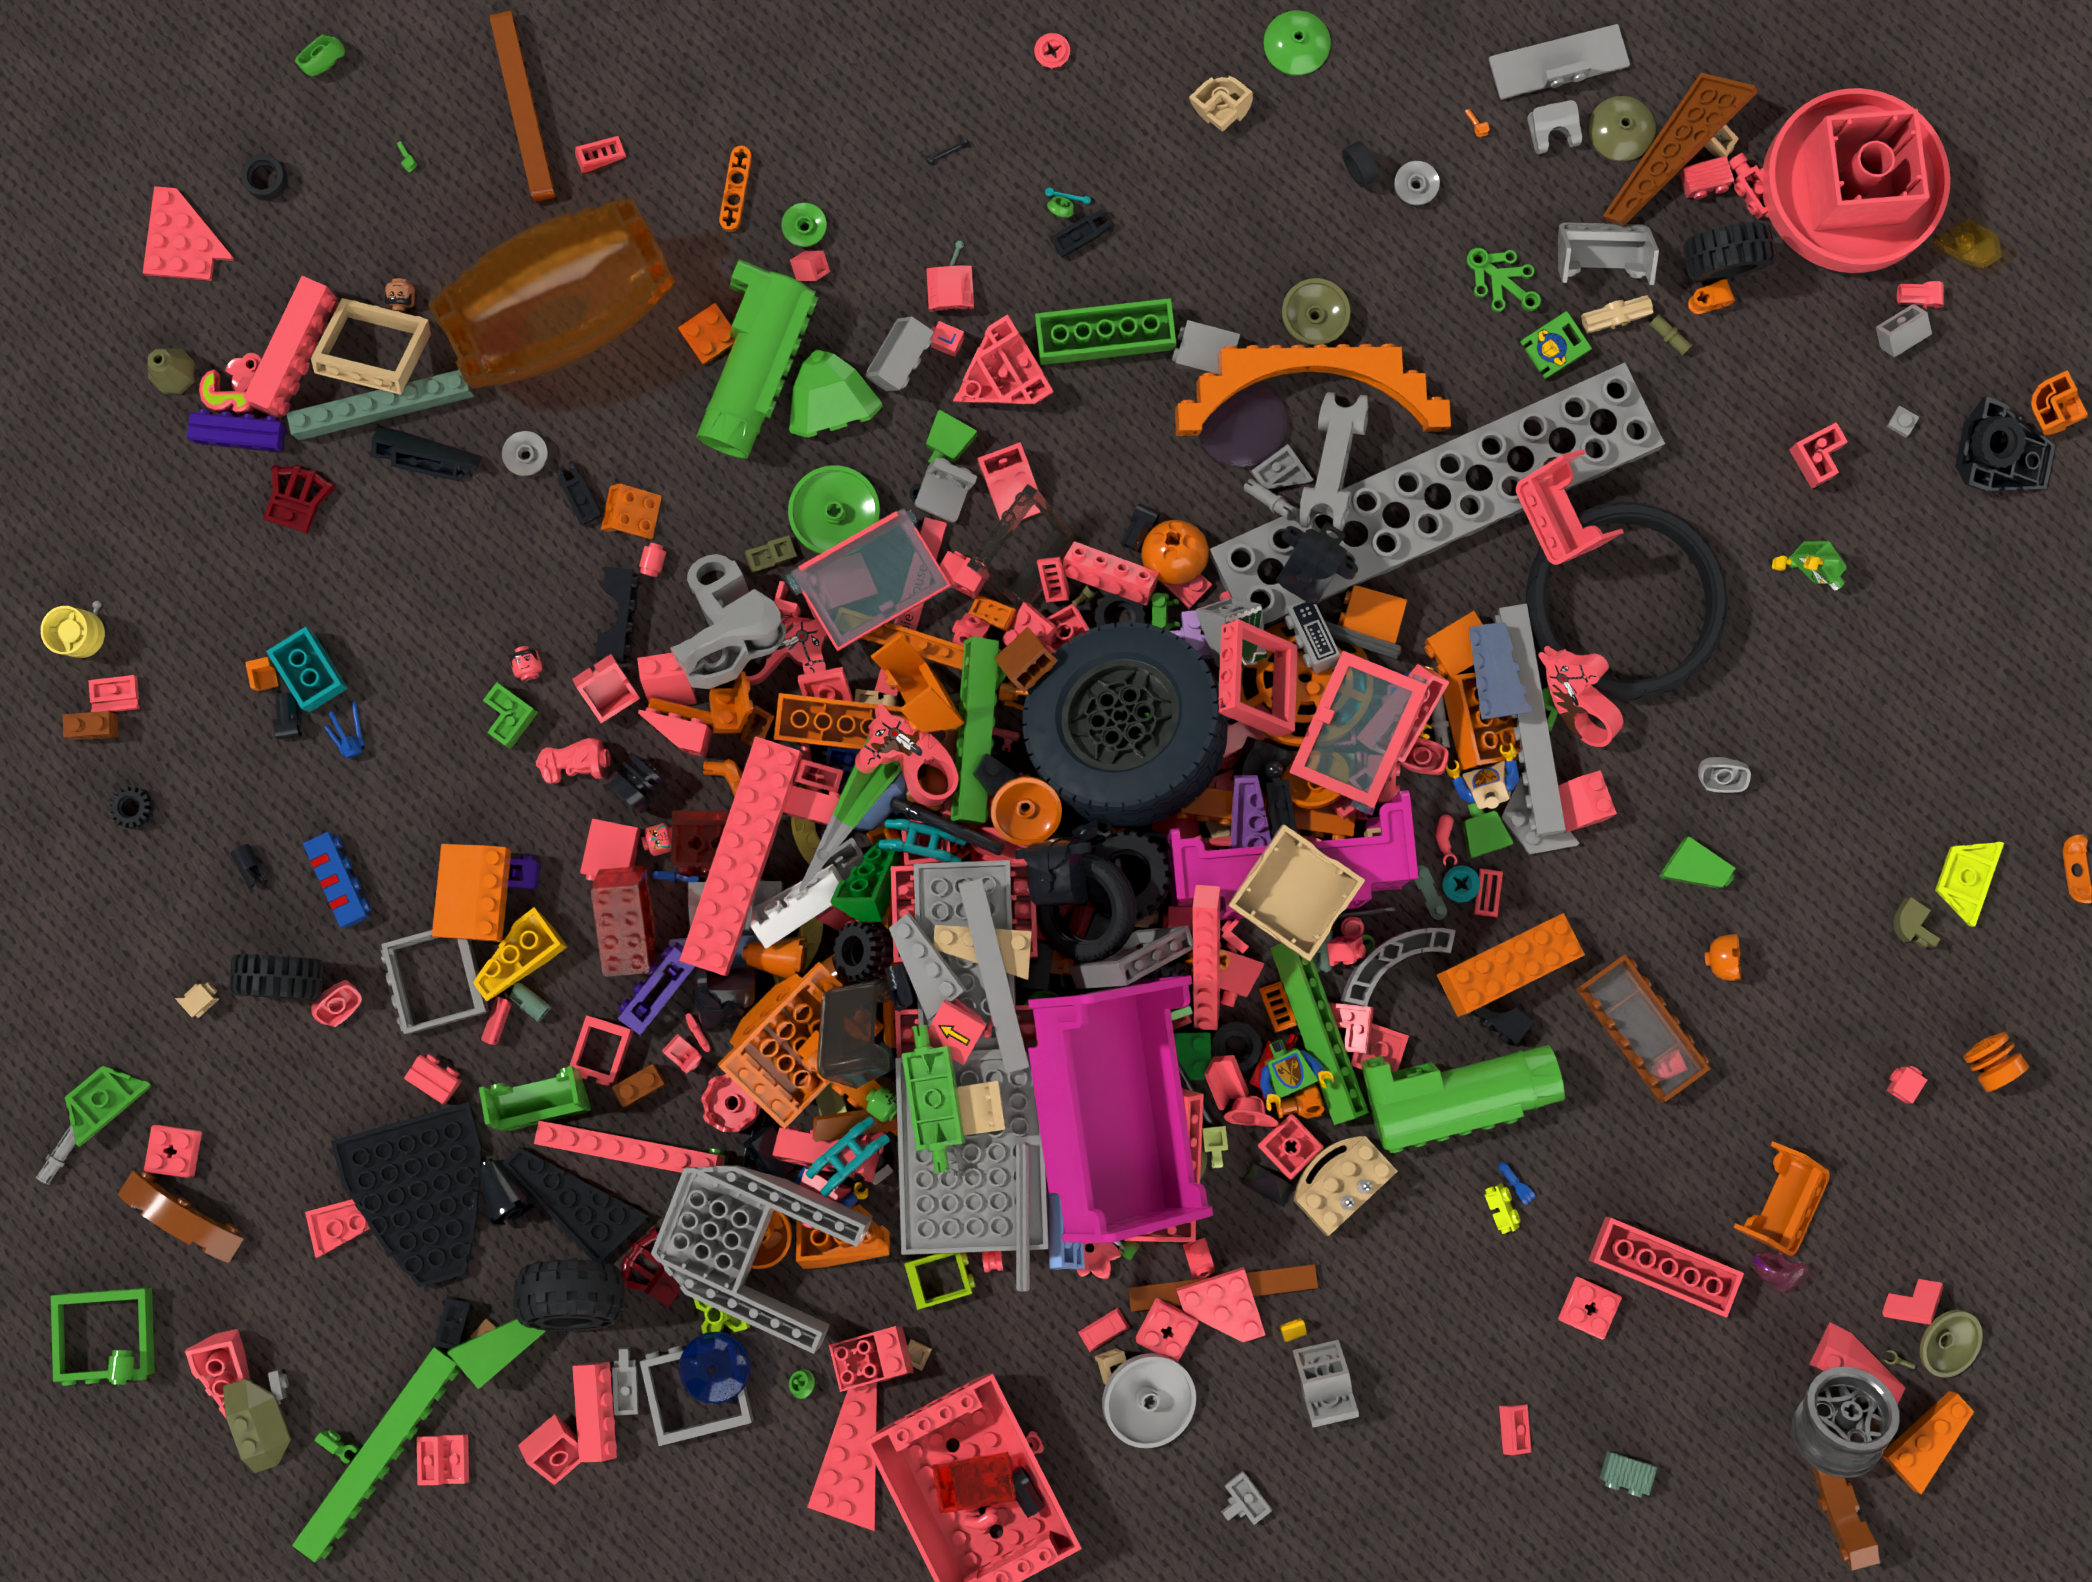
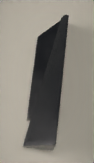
M379 426L372 437V457L391 459V467L458 481L469 471L476 470L482 461V456L383 426Z

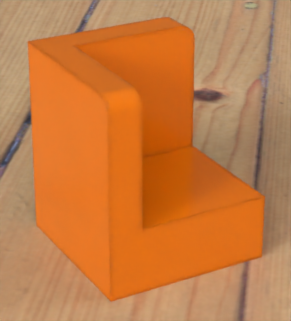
M269 657L245 662L252 690L258 692L279 686L275 665Z

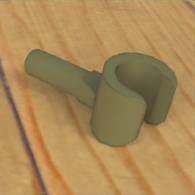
M1087 584L1080 592V596L1072 604L1077 606L1082 601L1090 602L1097 595L1098 591L1093 592L1089 588L1091 585Z
M1886 1350V1352L1894 1355V1359L1891 1362L1883 1359L1886 1364L1892 1365L1896 1363L1915 1369L1916 1364L1898 1357L1897 1353L1892 1350Z

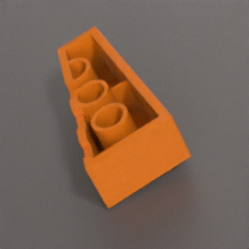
M1948 1391L1884 1451L1882 1457L1914 1492L1922 1494L1974 1411L1958 1393Z

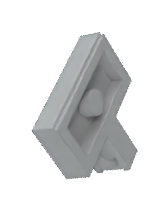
M1243 1471L1224 1485L1231 1494V1497L1228 1499L1230 1505L1221 1511L1228 1521L1236 1514L1240 1517L1246 1514L1253 1525H1255L1272 1511L1271 1507Z

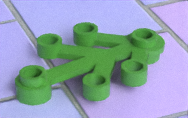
M1475 248L1467 255V264L1475 272L1476 286L1474 288V295L1477 298H1483L1488 292V287L1484 284L1485 271L1491 276L1493 293L1491 308L1494 312H1501L1505 308L1501 285L1521 301V306L1524 310L1529 312L1535 311L1540 305V296L1533 291L1526 293L1509 279L1510 277L1530 279L1534 274L1533 266L1526 264L1522 267L1497 269L1491 263L1504 262L1507 265H1512L1517 259V254L1513 250H1507L1505 253L1488 254L1482 248ZM1506 255H1513L1514 260L1508 261ZM1474 257H1481L1482 262L1476 263ZM1523 269H1530L1531 274L1525 275ZM1477 288H1484L1485 293L1479 294ZM1526 300H1533L1534 305L1528 306ZM1501 302L1502 308H1496L1494 303Z

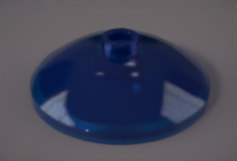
M707 1332L697 1336L686 1346L679 1362V1375L684 1388L693 1398L707 1404H721L732 1400L741 1393L750 1376L751 1365L747 1350L737 1338L724 1332ZM710 1365H714L717 1368L715 1374L709 1372Z

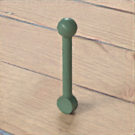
M961 240L955 243L956 249L950 266L955 265L959 251L964 247V243Z

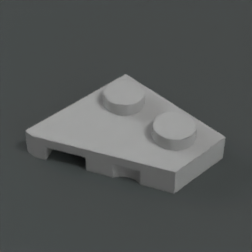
M1288 444L1250 471L1256 481L1266 489L1313 481V478Z

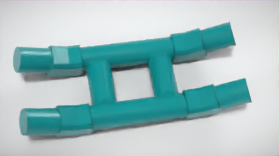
M886 819V828L909 832L906 842L895 839L880 840V849L903 851L933 858L944 863L961 862L960 857L944 850H937L940 838L965 846L966 841L932 826L911 822L906 819ZM918 833L931 836L928 848L914 845Z
M867 1117L851 1128L836 1144L818 1157L805 1172L808 1178L813 1179L829 1162L838 1171L820 1190L823 1196L827 1197L870 1156H873L890 1142L889 1137L883 1134L863 1149L855 1140L875 1124L872 1117ZM848 1146L856 1157L845 1166L837 1154Z

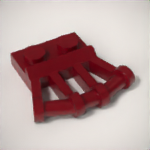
M297 464L290 467L273 465V491L263 519L308 534L314 516L317 514L318 506L333 492L336 485L331 481L325 480L318 474L317 470L311 469L309 471ZM281 476H290L283 495L281 494ZM301 477L306 479L300 498L296 499L292 496ZM316 483L322 489L309 503L307 502L313 484Z
M654 1227L650 1230V1234L638 1242H634L631 1246L633 1249L628 1256L625 1255L623 1258L621 1277L625 1280V1287L645 1291L648 1295L670 1308L681 1292V1286L673 1276L668 1275L664 1270V1266L646 1249L647 1246L656 1241L659 1234L657 1228ZM640 1254H643L660 1266L655 1275L636 1262ZM631 1269H635L650 1280L648 1285L629 1281Z

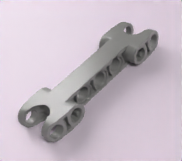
M1327 392L1319 414L1318 430L1327 431L1316 486L1315 488H1303L1300 502V526L1303 528H1309L1313 519L1319 515H1328L1333 518V526L1340 531L1345 526L1351 504V491H1342L1353 435H1365L1368 423L1367 395H1360L1356 403L1350 407H1340L1337 405L1335 392Z

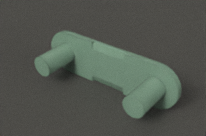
M1417 866L1418 879H1414L1416 885L1424 894L1427 901L1425 904L1430 915L1436 920H1441L1446 916L1447 908L1442 897L1438 896L1433 883L1435 882L1428 868Z

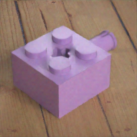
M1196 610L1182 612L1181 630L1170 632L1178 635L1179 638L1181 637L1190 644L1203 659L1213 658L1205 635H1201L1203 634V629Z

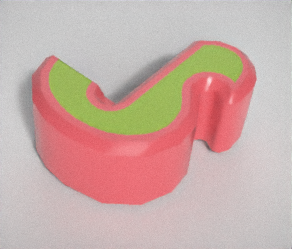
M216 370L208 371L202 377L199 387L201 401L211 411L221 414V412H231L233 410L239 416H243V414H251L255 410L253 406L243 399L246 391L220 392V374Z

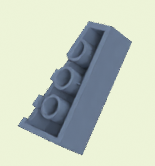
M1506 623L1469 627L1481 718L1489 719L1533 712L1531 704H1527L1524 697L1527 694L1525 684L1521 685L1517 673L1520 671L1518 662L1516 663L1511 655L1514 649Z

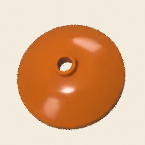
M1312 749L1305 767L1349 785L1350 770L1347 762L1340 754L1329 749ZM1295 757L1292 758L1283 774L1282 780H1289L1292 803L1298 807L1306 809L1322 808L1334 803L1342 796L1324 787L1316 788L1319 785L1290 774L1289 771Z
M1019 777L1005 783L997 791L991 804V818L996 831L1007 841L1023 846L1042 842L1049 838L1057 829L1062 815L1058 794L1047 782L1035 777ZM1024 803H1028L1029 807L1027 809H1022L1021 805Z

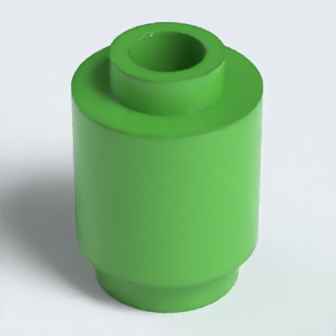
M112 1351V1356H109L107 1379H112L111 1384L126 1385L127 1380H132L134 1364L132 1351Z

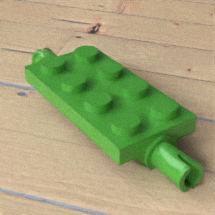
M928 1025L912 1027L916 1049H914V1052L903 1053L902 1061L916 1151L925 1149L932 1151L934 1173L950 1171L946 1151L948 1146L965 1143L951 1047L933 1048V1046H930Z

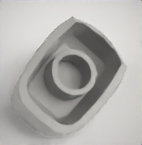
M1725 757L1706 758L1701 761L1698 767V776L1706 790L1712 792L1733 793L1744 791L1747 789L1751 778V772L1747 764Z

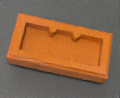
M977 595L968 614L974 615L991 624V626L1008 632L1018 611Z

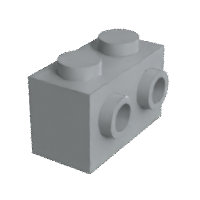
M1915 304L1876 326L1881 349L1893 357L1903 353L1932 334L1928 312Z

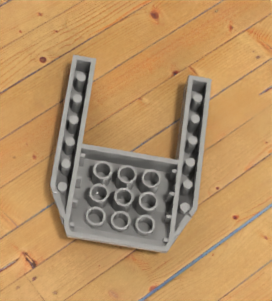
M741 1166L685 1167L652 1249V1256L664 1266V1270L669 1276L674 1277L685 1295L814 1354L822 1345L830 1324L745 1286L774 1210L779 1211L855 1247L864 1240L872 1218L787 1179Z

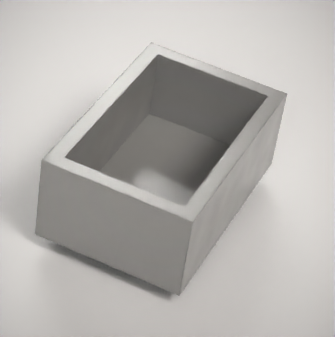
M912 316L897 319L863 377L885 391L903 389L909 382L910 378L908 375L911 370H914L919 365L922 351L930 346L932 342L931 336L934 331Z

